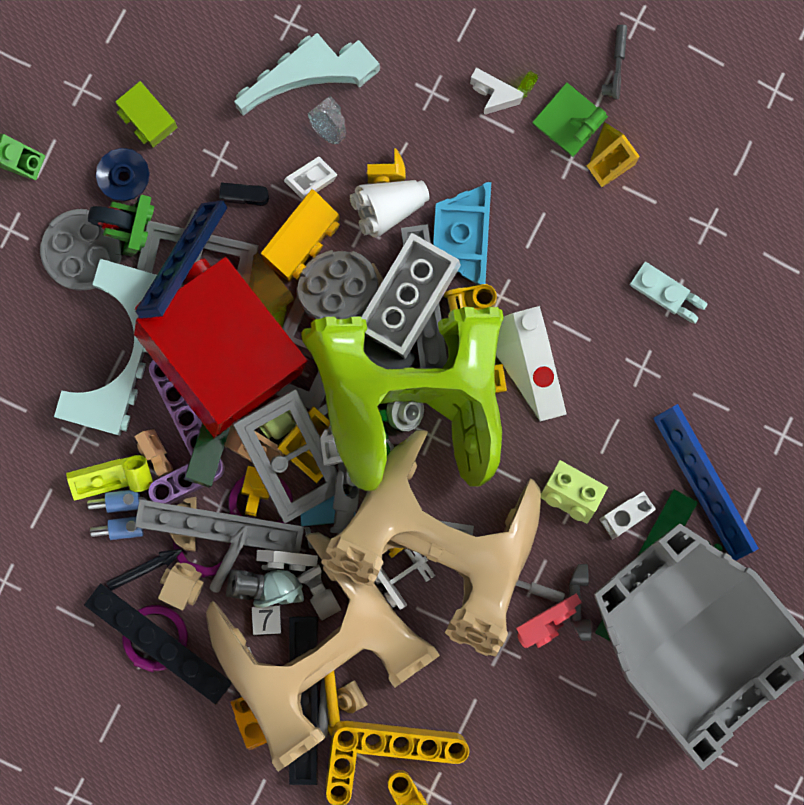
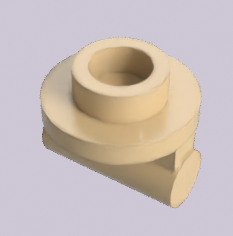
M355 680L340 688L337 692L338 705L347 713H354L368 705Z

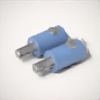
M131 490L107 492L103 499L88 500L87 507L89 510L106 508L107 513L137 510L139 500L146 499L140 497L139 492ZM136 517L108 520V526L91 527L90 535L92 537L109 535L110 540L142 537L144 536V529L135 528Z

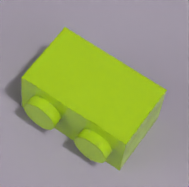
M141 81L115 101L119 108L116 113L126 125L131 122L137 130L134 131V134L143 144L148 142L154 148L178 128L174 119Z

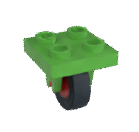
M140 195L134 202V206L111 202L110 207L92 206L89 210L88 222L104 229V236L125 241L122 254L133 257L146 244L148 232L144 231V227L148 224V221H151L154 206L150 205L152 197Z

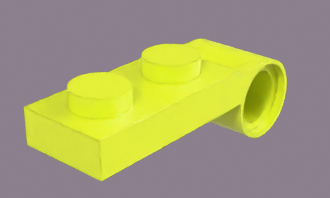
M141 455L117 459L66 473L74 501L127 486L133 492H142L149 489L151 483H153L147 459Z

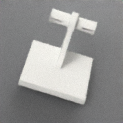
M408 549L404 551L414 563L411 567L392 580L389 579L381 567L375 580L377 585L382 583L386 588L387 592L384 593V596L393 608L398 606L399 609H403L407 606L394 583L416 569L419 570L426 582L430 578L425 570L431 578L436 576L426 563L428 561L426 556L422 557L421 554L413 551L414 556L411 550Z

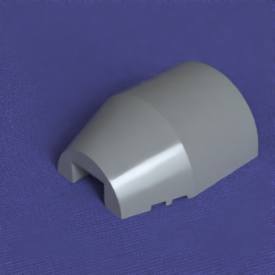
M678 524L594 593V598L626 682L699 770H704L724 752L721 746L733 737V732L770 700L778 698L796 681L804 680V629L754 570L732 559V556L717 550L707 540L681 524Z

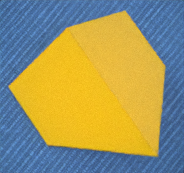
M604 122L590 163L586 166L600 186L604 187L635 166L640 156L623 133Z

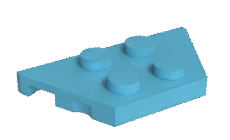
M486 182L473 190L462 192L454 198L438 202L435 208L433 245L459 259L461 266L457 273L477 285L485 284L491 182Z

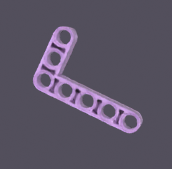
M153 360L149 365L150 375L190 455H192V442L198 436L202 422L182 396L175 402L168 399L169 391L175 387L166 376L158 377L156 375L158 365ZM186 412L193 413V423L188 426L181 425L180 417ZM221 458L213 482L224 474L225 467ZM187 464L151 483L148 493L153 502L171 504L204 486L193 483L190 487L181 486L180 478L186 473ZM161 485H166L169 488L168 497L158 500L155 495L156 489Z

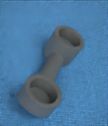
M578 564L569 581V597L577 593L580 598V586H588L587 564ZM581 604L575 607L577 613L570 616V622L581 641H591L590 619H581Z

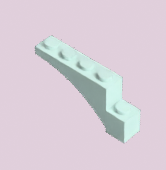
M316 33L313 37L310 35L305 37L298 44L299 48L292 54L288 52L283 55L273 70L270 71L268 69L260 74L257 78L258 82L251 88L248 86L243 88L236 95L237 99L234 102L236 108L244 116L257 105L278 94L307 85L353 83L357 84L360 88L380 71V64L359 40L354 44L350 42L345 45L339 52L340 56H337L320 35Z

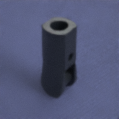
M221 182L219 200L228 203L264 206L269 202V194L264 186H246L244 184Z

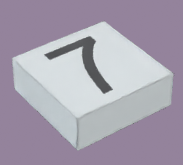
M280 606L252 607L253 635L281 633Z

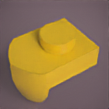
M394 148V164H367L368 184L397 182L406 179L405 165L396 148Z

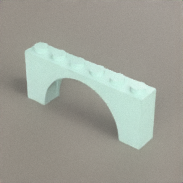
M100 259L93 286L109 293L124 306L135 331L136 319L138 318L135 307L142 301L157 275ZM134 336L131 358L126 368L114 381L90 392L74 393L61 391L54 417L119 436L122 431L126 432L130 422V416L126 415L129 404H135L138 389H134L137 378L142 379L146 363H142L144 352L147 351Z

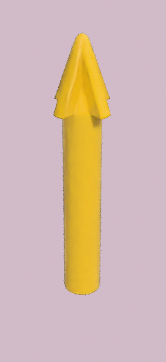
M334 671L324 677L329 717L328 731L331 737L334 726L340 722ZM342 732L338 735L339 740L341 739Z

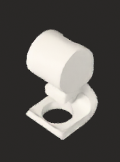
M318 564L317 567L303 572L297 578L300 583H304L310 588L313 594L310 601L320 619L324 620L341 611V608L331 589H325L321 581L322 570Z

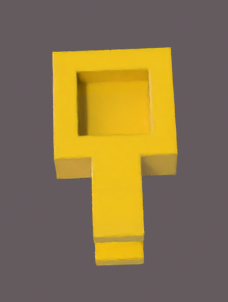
M248 466L241 494L249 496L245 515L256 517L260 499L268 500L269 494L256 468Z

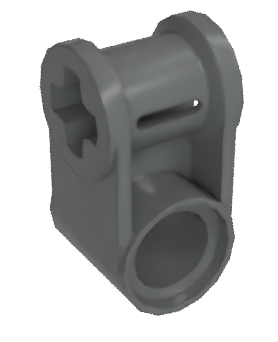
M230 569L226 597L259 600L264 586L263 575Z

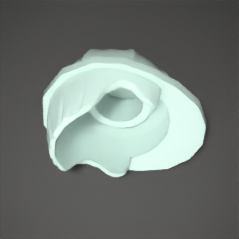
M280 569L270 571L264 575V586L260 599L254 600L253 604L256 608H262L276 603L303 602L304 596L301 589L303 586L298 578L289 571Z

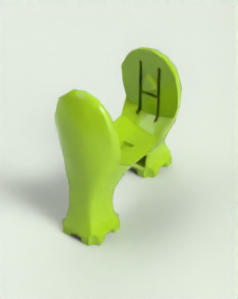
M463 307L452 310L449 313V318L441 319L438 322L439 333L447 343L449 358L443 368L385 369L376 365L367 357L363 349L367 324L366 319L361 317H349L347 319L324 317L315 319L311 323V328L304 329L301 332L302 342L311 352L320 373L337 452L354 485L364 491L376 490L382 481L387 461L386 433L377 406L395 401L427 403L452 421V440L456 463L461 478L470 487L482 486L495 475L500 463L502 426L495 396L494 372L498 336L502 321L504 320L501 309L498 307H487L477 310L474 307Z

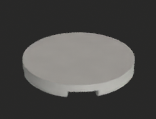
M87 209L70 210L57 216L49 224L40 243V256L47 273L60 285L73 290H90L95 288L93 281L100 259L120 264L122 258L121 240L104 236V229L88 222L89 210Z
M333 250L317 255L305 265L307 267L301 273L298 282L297 297L304 312L313 320L324 317H336V319L362 317L378 290V279L372 264L361 254L354 251L333 252Z

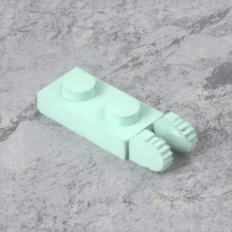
M646 261L630 283V286L674 315L677 313L691 323H696L698 317L693 312L681 307L684 300L686 299L697 308L703 310L708 305L697 295L690 293L689 289Z

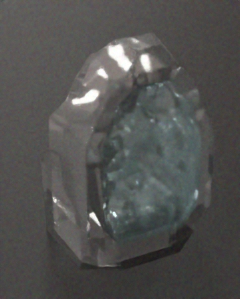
M329 96L312 109L307 116L310 125L320 137L329 143L339 144L345 139L347 133L345 118L340 112L341 107Z

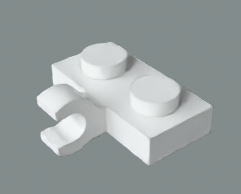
M266 549L257 550L256 561L267 562V565H262L263 570L274 571L276 569H284V564L289 565V570L305 571L306 566L317 567L318 556Z

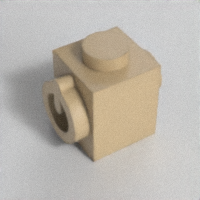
M177 562L172 569L167 568L160 581L164 586L158 599L180 610H184L188 604L193 606L203 588L204 582L200 580L202 573L197 572L195 567L190 564Z

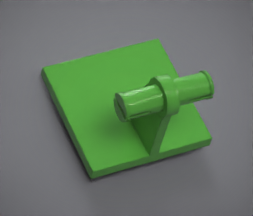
M566 83L532 124L569 155L574 157L608 116L603 109L596 107L570 84Z

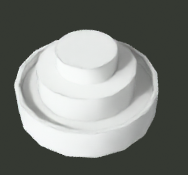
M397 401L388 403L386 410L388 422L397 430L410 431L415 429L423 418V403Z

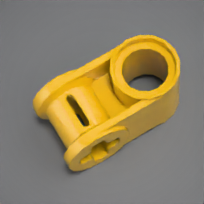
M488 284L452 289L444 293V297L448 300L450 312L458 309L456 299L459 300L460 308L474 307L477 310L495 307L497 303V293ZM481 292H488L492 295V301L488 304H481L477 301V296Z
M396 770L389 775L387 785L396 805H428L408 772ZM397 777H404L408 781L407 787L402 791H397L392 787V782Z

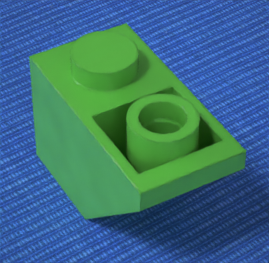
M0 134V168L32 180H37L46 155L5 134Z

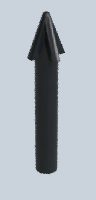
M182 549L160 551L159 556L106 582L108 588L113 591L163 565L168 567L182 552Z

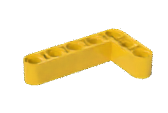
M340 721L334 726L332 731L325 784L327 799L332 805H346L350 801L357 753L460 764L469 756L468 744L461 734L455 732ZM342 731H350L353 734L352 738L346 742L340 741L338 735ZM370 734H377L381 737L379 742L373 745L368 744L365 740ZM398 737H405L408 739V742L404 747L398 748L393 745L394 740ZM426 740H433L435 742L433 749L427 751L423 750L421 745ZM452 744H462L463 747L460 752L453 754L448 751ZM340 758H345L349 761V765L344 769H339L334 765ZM335 786H343L346 789L340 796L331 793Z

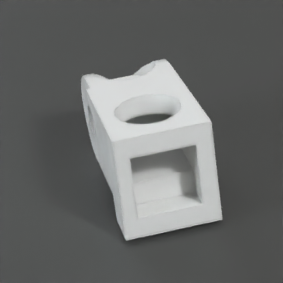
M643 491L599 520L613 540L656 509Z

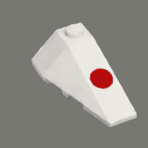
M540 306L504 316L498 336L496 357L503 364L508 375L514 381L540 422L566 415Z

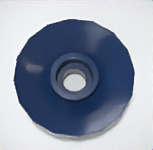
M119 148L111 150L101 158L97 165V184L104 195L113 200L128 201L135 199L144 192L149 183L150 172L148 164L141 154L132 149ZM121 173H128L129 178L126 181L119 179Z

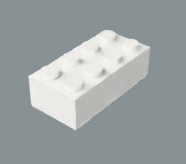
M411 233L361 317L366 319L367 331L365 336L406 359L460 268L459 259Z

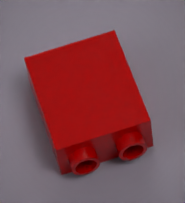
M224 257L213 266L209 264L206 258L195 262L183 281L184 286L177 291L163 316L141 319L138 317L134 336L214 438L232 426V423L246 416L301 376L308 361L227 257Z

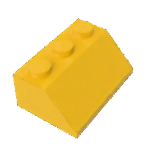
M311 189L261 252L264 263L288 282L293 277L298 279L307 267L304 264L310 256L315 258L323 247L321 242L327 235L331 237L339 228V214L316 191Z

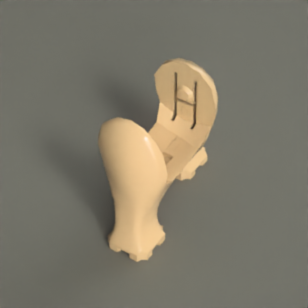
M416 430L387 455L382 481L376 490L367 491L361 506L346 528L336 537L331 538L321 563L327 567V570L336 574H346L352 578L353 582L362 586H373L383 565L382 554L391 548H405L426 556L429 560L439 562L454 569L464 578V596L462 607L456 610L445 634L450 636L452 641L459 644L471 645L480 654L496 657L508 636L506 613L514 587L531 552L538 528L541 503L540 488L535 480L529 479L515 508L510 510L506 518V527L503 533L475 537L449 527L422 511L410 488L408 480L412 479L418 466L415 460L428 434L426 430Z
M319 532L305 535L319 557L323 559L331 539ZM324 565L323 569L331 581H337L349 598L343 623L320 642L317 647L283 666L259 663L248 649L246 639L240 630L232 625L214 601L209 604L206 610V617L214 652L225 674L247 702L266 738L272 764L277 771H280L325 739V735L320 728L315 727L303 715L300 703L301 694L357 653L367 649L376 654L388 671V679L394 688L440 656L434 646L416 635L397 616L375 582L373 586H362L353 582L352 578L346 574H336L327 570V567Z

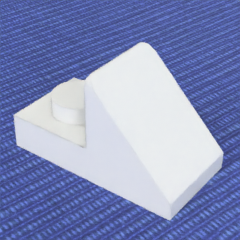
M478 68L475 69L471 76L470 84L473 85L475 91L485 96L487 94L492 95L484 109V114L519 105L523 99V92Z
M317 157L287 176L284 182L303 200L311 189L318 192L332 183L337 174L320 157Z

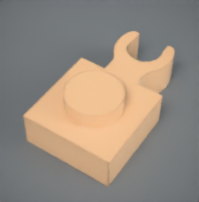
M155 429L143 431L135 436L139 452L147 460H151L154 470L159 477L173 471L170 462L165 457L167 452Z

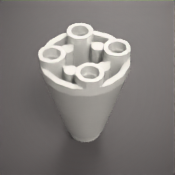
M416 180L362 184L355 188V193L350 194L351 205L355 210H358L361 218L359 220L361 232L364 235L370 234L372 237L381 236L422 207L425 202L429 201V191L422 180L418 182Z

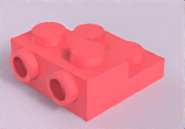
M577 593L517 627V636L521 645L524 648H528L536 644L539 648L559 635L557 630L564 626L563 621L577 613L575 607L582 603Z

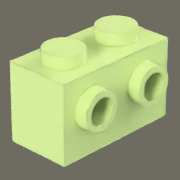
M560 460L541 493V498L550 506L558 507L570 514L573 519L587 524L596 512L608 487Z

